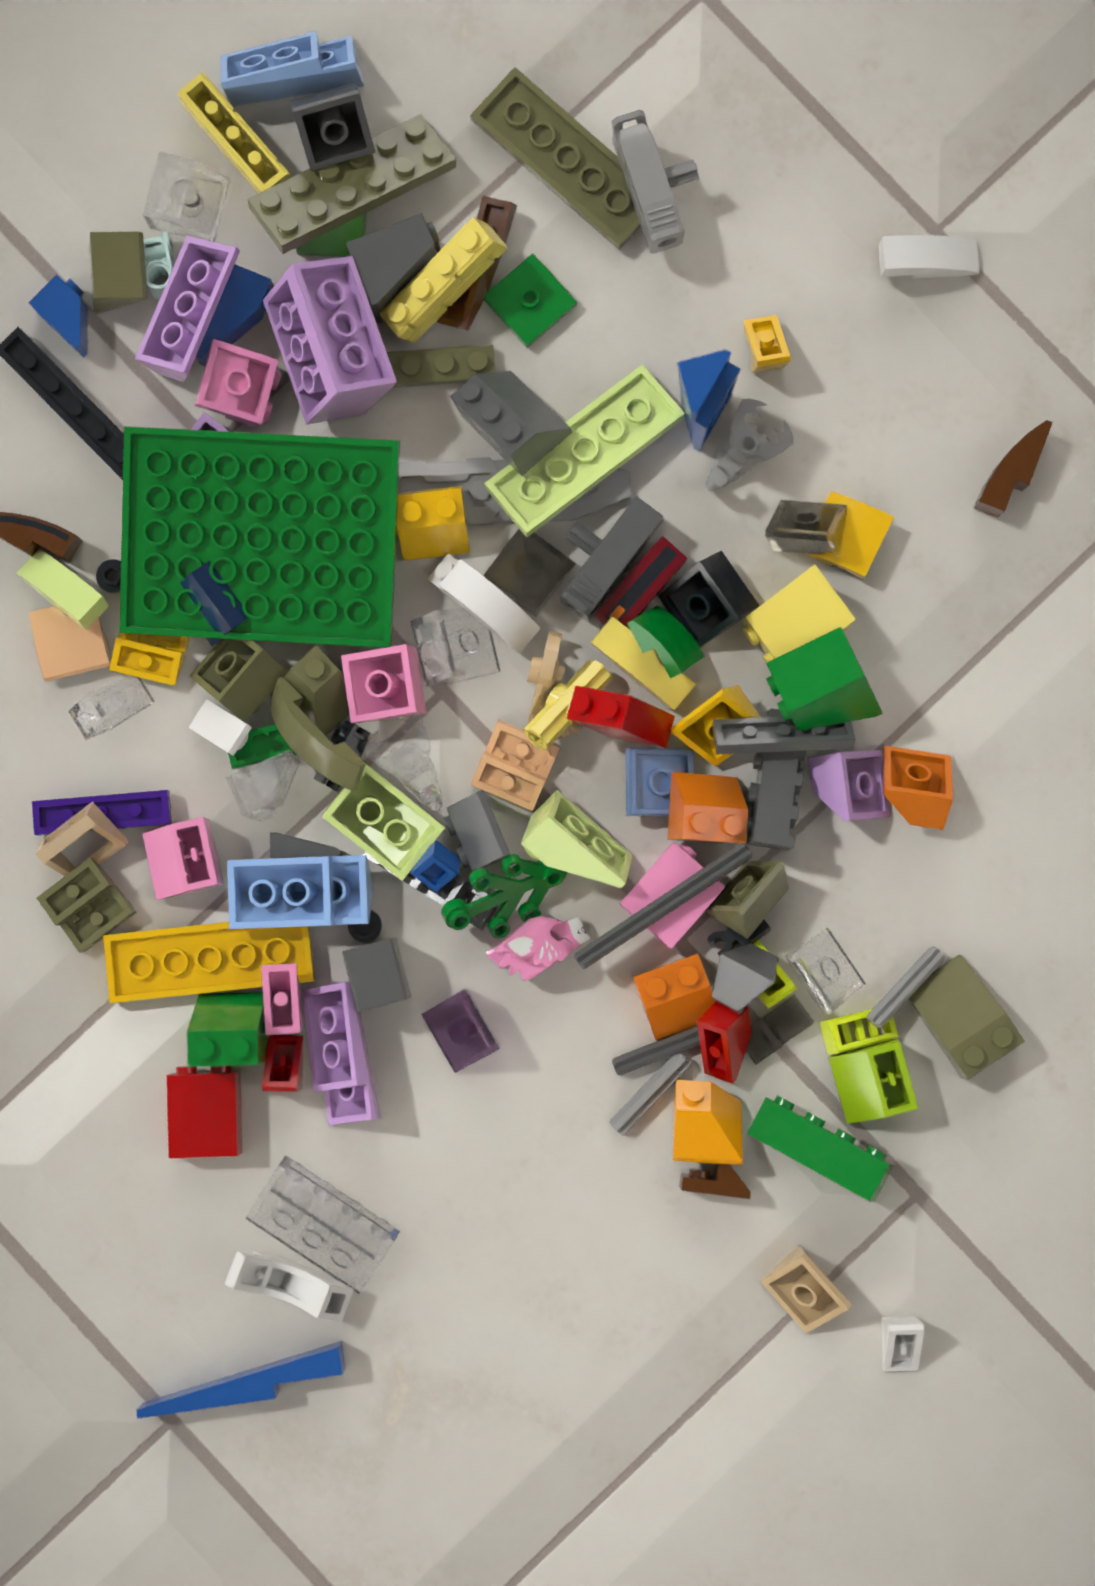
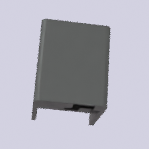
M396 938L342 951L357 1012L411 998Z

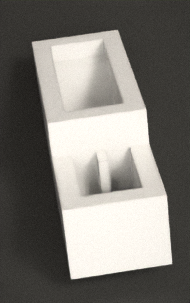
M937 235L882 236L878 244L881 277L912 275V279L979 274L977 240Z

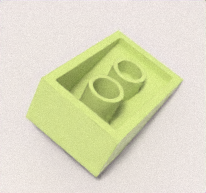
M368 764L365 765L357 789L349 790L344 787L322 814L326 821L401 881H403L429 846L445 829L443 825Z
M558 790L531 815L521 842L526 853L531 858L540 860L548 867L619 888L626 884L633 855Z

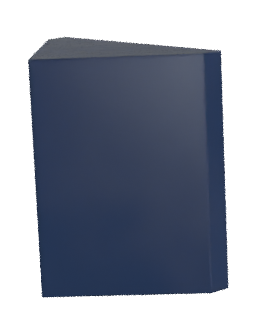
M209 561L191 572L180 584L184 589L192 590L194 594L187 592V594L196 606H198V600L200 601V612L214 631H220L225 635L248 619V617L242 610L241 602L227 583H217L209 573L211 562ZM214 567L215 577L224 580ZM222 591H227L234 596L236 601L235 608L230 598ZM206 638L211 646L221 640V638Z

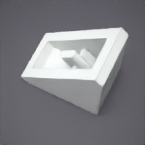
M916 1316L881 1317L884 1372L918 1371L924 1335L923 1323Z

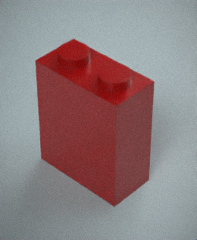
M575 685L566 719L611 738L666 749L671 733L670 728L673 726L675 716L630 695Z
M210 1066V1072H197V1067H176V1073L166 1075L168 1159L239 1156L242 1153L240 1071H231V1066Z

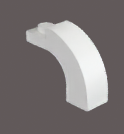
M450 554L445 556L427 578L434 587L464 607L501 642L518 654L522 652L541 629L515 602L467 563L461 559L457 560Z
M237 1251L225 1285L233 1290L275 1297L305 1310L318 1319L342 1322L354 1291L348 1285L320 1271L259 1251H253V1254Z

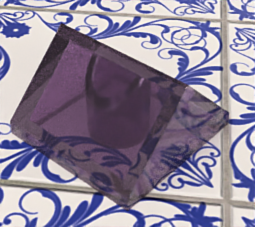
M467 988L421 1014L454 1073L496 1052L501 1047Z

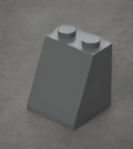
M354 82L290 100L310 171L375 153L360 93Z
M422 213L346 243L349 256H353L376 324L384 321L380 316V312L441 250L433 222L426 224Z

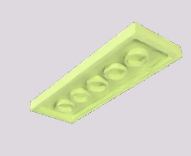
M642 364L565 423L573 432L523 476L509 464L484 483L485 489L522 533L529 537L684 419L685 413Z

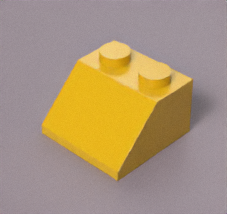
M462 485L398 493L397 531L403 561L440 557L447 554L470 553Z

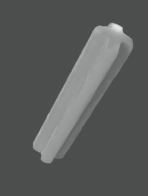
M934 946L928 948L868 1013L867 1019L877 1028L883 1027L945 960L944 954Z
M682 1053L671 1056L611 1118L609 1122L619 1134L625 1135L676 1080L691 1066L690 1061Z

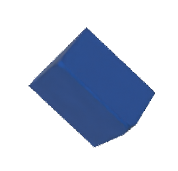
M435 841L413 867L411 874L437 893L459 874L460 858L440 842Z

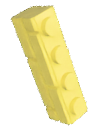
M204 73L199 74L178 92L184 109L257 194L291 178L287 169L281 162H278L275 155L238 112H235L232 105Z
M472 217L380 312V316L399 338L415 343L447 311V307L452 306L494 263V259L499 258L507 250V246L487 223Z

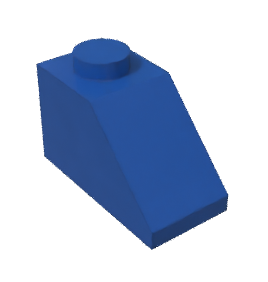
M56 274L28 303L44 321L84 357L88 353V307L81 298L84 292L70 278L64 282Z

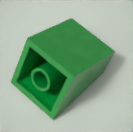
M842 627L766 663L772 675L766 678L774 697L780 695L782 701L777 703L785 722L792 719L798 731L862 720L883 714Z
M263 992L199 994L187 1030L188 1067L259 1065L265 1062L269 1039L265 1033Z

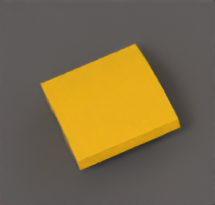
M831 491L801 552L829 566L835 565L864 579L894 516L863 502Z
M120 633V636L116 637L109 670L176 686L190 637Z

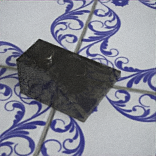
M518 529L483 576L510 599L537 617L576 563L536 533L526 537Z

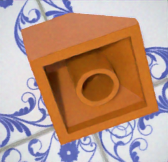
M884 745L883 794L910 825L944 830L953 801L951 756Z

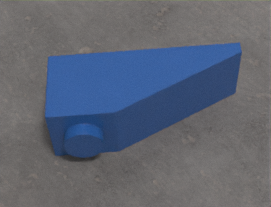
M234 264L196 354V359L200 365L205 366L213 339L233 345L263 319L266 312L263 299L274 287L271 278Z

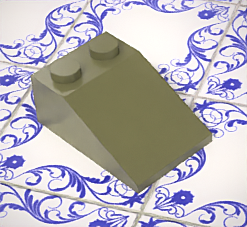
M961 955L956 956L935 970L908 999L961 1078L969 1080L1025 1042L1006 1012Z

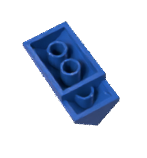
M726 349L677 362L681 405L685 413L693 448L699 452L730 400L741 368L729 362L731 352Z

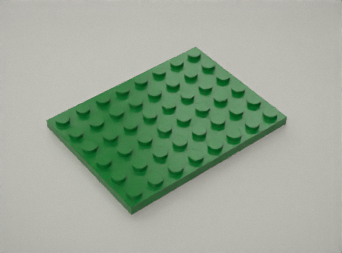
M124 426L119 633L392 647L400 441ZM209 561L211 562L209 567L211 577L217 583H227L241 602L242 610L248 617V619L225 635L220 631H214L200 612V601L198 600V606H196L187 594V592L194 594L192 590L184 589L180 584L191 572ZM214 567L224 580L215 577ZM222 591L230 598L235 608L236 601L234 596L227 591Z

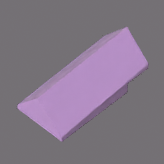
M350 982L302 990L313 1091L325 1092L328 1125L380 1119L381 1114L361 1012H357Z

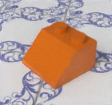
M671 772L667 840L729 845L746 844L748 808L737 777Z
M698 953L632 976L655 1040L698 1026L697 1020L715 1002L712 998L711 986Z

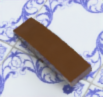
M482 196L477 219L487 223L506 244L517 205L509 201ZM501 256L494 259V263L452 306L447 307V311L437 320V323L469 331L490 287Z

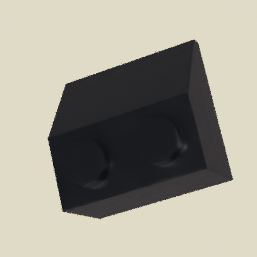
M722 550L699 561L658 595L668 612L689 631L700 648L737 624L760 606Z

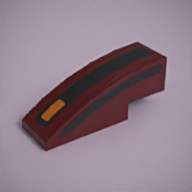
M662 536L614 590L593 617L603 626L611 617H614L629 628L627 623L642 614L661 593L668 582L686 564L688 558Z

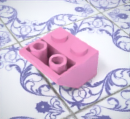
M200 817L170 824L142 834L156 900L224 885L210 819Z

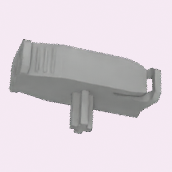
M636 110L617 116L611 121L612 142L650 254L677 247L683 243L685 231L671 188L698 180L697 165L692 159L664 168L655 139L648 129L644 111ZM636 119L637 125L623 129V123Z

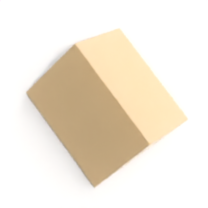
M800 1245L760 1281L805 1333L812 1331L851 1307L846 1297Z

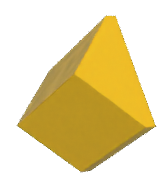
M736 685L720 690L670 729L673 735L716 767L732 754H716L712 729L713 719L760 717V715L740 686Z

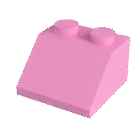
M405 644L341 656L351 723L392 720L427 714L417 647Z

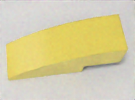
M611 617L590 642L635 683L644 687L668 709L675 710L696 685L684 673L670 679L656 650L652 649L643 654L632 631L614 617Z

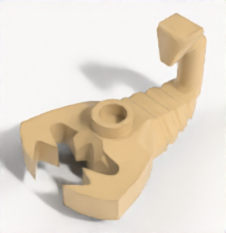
M549 631L543 658L536 656L532 658L527 682L537 685L528 724L544 708L547 697L553 690L554 685L557 686L559 683H562L565 667L559 666L557 659L562 633ZM570 725L559 738L564 739L566 736H571L573 732L575 734L579 733L582 725Z

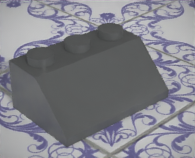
M512 371L475 374L450 396L462 418L521 476L573 432Z

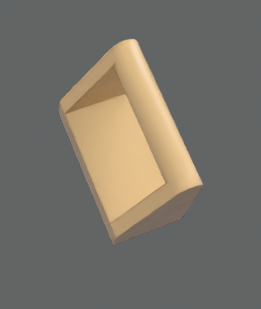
M91 802L41 840L35 854L45 865L66 876L76 867L61 851L88 830L93 829L109 840V842L89 856L99 865L126 846L128 841L104 813Z

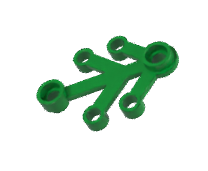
M509 854L501 861V868L507 877L489 873L483 868L476 869L469 877V881L475 891L485 892L490 888L497 889V891L469 904H466L462 899H452L443 905L441 915L448 927L454 930H462L469 925L471 917L502 903L496 915L488 921L487 928L492 937L496 939L503 938L510 932L508 920L524 893L533 889L527 902H524L518 908L519 916L523 922H526L528 919L541 916V911L538 907L548 890L562 883L568 872L548 867L540 860L533 862L520 859L516 854ZM521 873L530 875L521 880L513 879Z

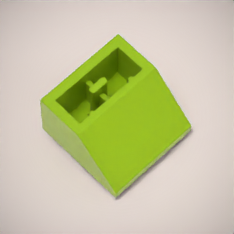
M892 1039L828 1057L846 1124L886 1118L919 1109L900 1041Z

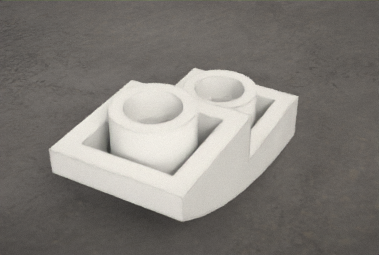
M206 699L188 728L234 756L236 751L241 749L247 742L248 732L252 727Z

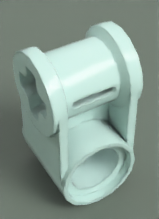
M163 231L161 236L144 239L147 287L150 293L158 300L161 298L167 281L162 285H154V281L160 276H167L169 279L175 265V253L169 231Z

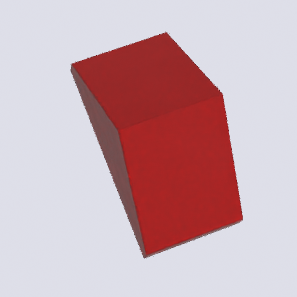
M269 1035L262 1091L297 1092L302 1089L303 1036Z

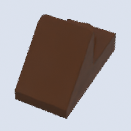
M716 1164L715 1177H709L710 1171L694 1168L689 1169V1174L681 1173L679 1187L681 1191L750 1199V1190L730 1164Z

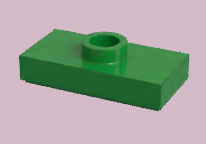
M276 724L250 730L245 745L237 750L234 756L228 753L233 770L297 755L284 740Z

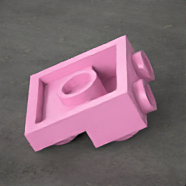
M213 339L194 406L225 415L226 419L258 428L262 425V421L268 422L273 403L268 402L271 389L276 390L279 384L281 371L276 370L279 360Z

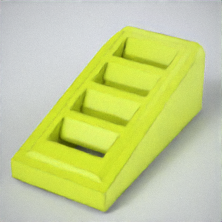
M872 1009L821 1021L820 1027L827 1053L829 1055L838 1054L899 1038L894 1017L882 1027L884 1034L879 1035L877 1027L867 1019V1015ZM862 1018L866 1019L870 1034L869 1038H866ZM852 1021L857 1041H852L848 1022Z

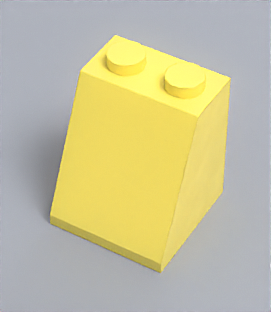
M815 564L746 616L742 622L745 628L742 630L752 645L759 644L765 652L762 658L767 663L839 627H842L843 631H845L856 619Z

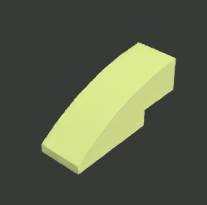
M41 549L17 572V575L85 630L109 607L100 593Z

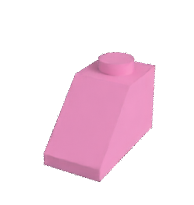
M297 963L262 965L266 1035L300 1033L303 1030Z

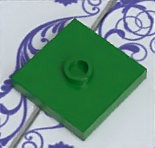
M533 253L490 289L484 298L487 305L526 348L531 346L577 306V301Z

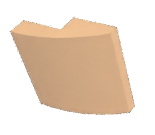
M55 606L29 612L37 657L45 682L110 666L107 638L102 629L100 616L85 630Z
M499 719L487 748L482 755L471 785L533 811L561 745L553 743L548 750H540L531 743L525 735L524 729Z

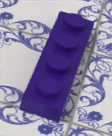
M169 790L32 801L34 835L36 836L51 834L91 802L104 813L117 829L172 824Z

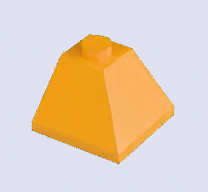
M676 1080L673 1099V1161L742 1165V1101L709 1081Z

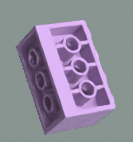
M353 256L292 264L266 295L263 302L305 423L308 425L364 415L397 381Z

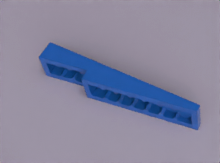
M342 1341L143 1402L136 1410L137 1419L275 1399L280 1392L279 1384L343 1375L346 1367Z

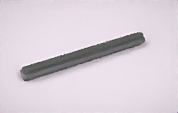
M740 843L576 952L574 955L576 961L581 968H588L752 858L751 851L746 844Z

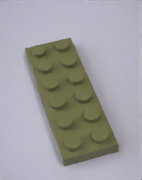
M516 67L509 72L470 115L471 121L618 250L641 226L618 157Z
M419 114L373 137L375 153L310 171V169L305 170L248 198V206L281 253L285 254L455 169L456 158L425 118Z

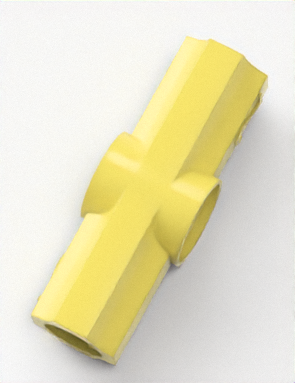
M588 660L566 684L559 683L553 688L547 697L545 707L524 728L525 735L534 746L540 750H548L570 725H578V723L566 719L575 685L603 690L611 682V674L606 670L605 666L597 660Z

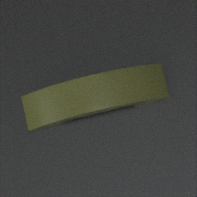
M283 676L277 678L270 701V708L276 727L284 740L304 762L318 773L349 790L357 789L366 765L365 762L346 742L333 745L300 710L303 697Z

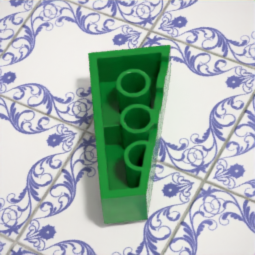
M778 1095L775 1100L765 1097L746 1134L869 1202L876 1201L894 1167L885 1161L888 1155L870 1145L867 1150L854 1144L857 1138L839 1128L834 1134L823 1128L826 1121L809 1112L806 1113L805 1117L792 1111L795 1104Z

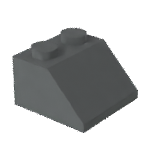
M483 790L446 808L449 815L443 819L450 835H458L462 847L456 850L464 868L471 866L472 871H475L476 869L499 862L510 854Z

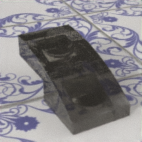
M795 994L751 1025L752 1034L746 1052L755 1065L779 1050L786 1042L814 1023V1020Z

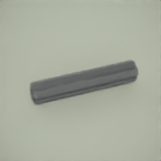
M698 1026L615 1057L612 1063L617 1075H624L700 1045Z

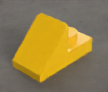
M777 315L744 320V332L751 351L752 373L784 368L791 361Z

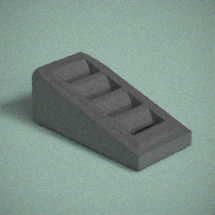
M270 832V858L342 856V851L336 847L277 832Z

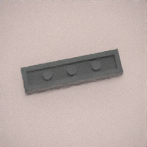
M783 716L713 719L712 729L716 754L854 748L855 744L852 721L798 731L792 719L785 722Z

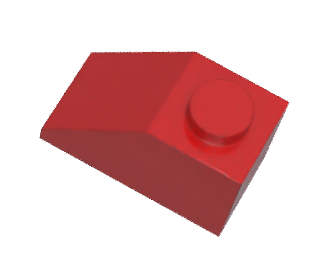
M715 1001L697 1020L704 1074L733 1084L737 1080L752 1034L749 1009L746 1006L742 1013L738 1014Z

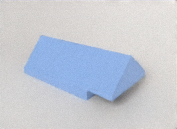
M315 31L221 56V85L232 106L309 95L352 82L357 87L364 86L352 36L320 44L317 32Z
M367 855L227 860L229 929L369 924L374 887Z

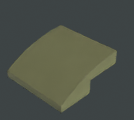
M89 857L36 898L56 926H61L79 953L87 951L103 939V935H108L137 913L118 886L92 857Z

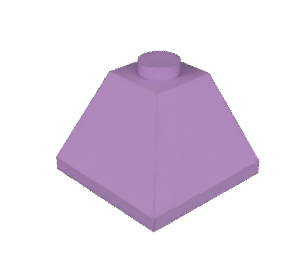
M881 750L838 752L808 758L809 777L813 793L843 821L891 817L888 799L883 794V758Z

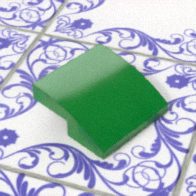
M658 605L627 623L643 654L655 648L670 679L683 673L705 657L700 646L689 631L673 615Z

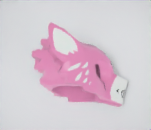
M537 916L528 919L505 941L486 952L489 959L498 964L500 969L509 968L510 975L519 971L522 980L526 981L533 979L546 968L553 966L557 961L562 962L575 948L589 940L590 937L579 917L562 921L551 917Z

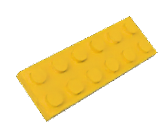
M229 922L103 935L109 1003L263 987L262 965L297 963L299 983L315 981L310 926L229 929Z

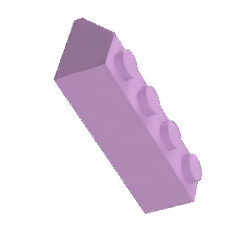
M186 236L135 359L158 375L182 382L185 380L240 253L237 247Z

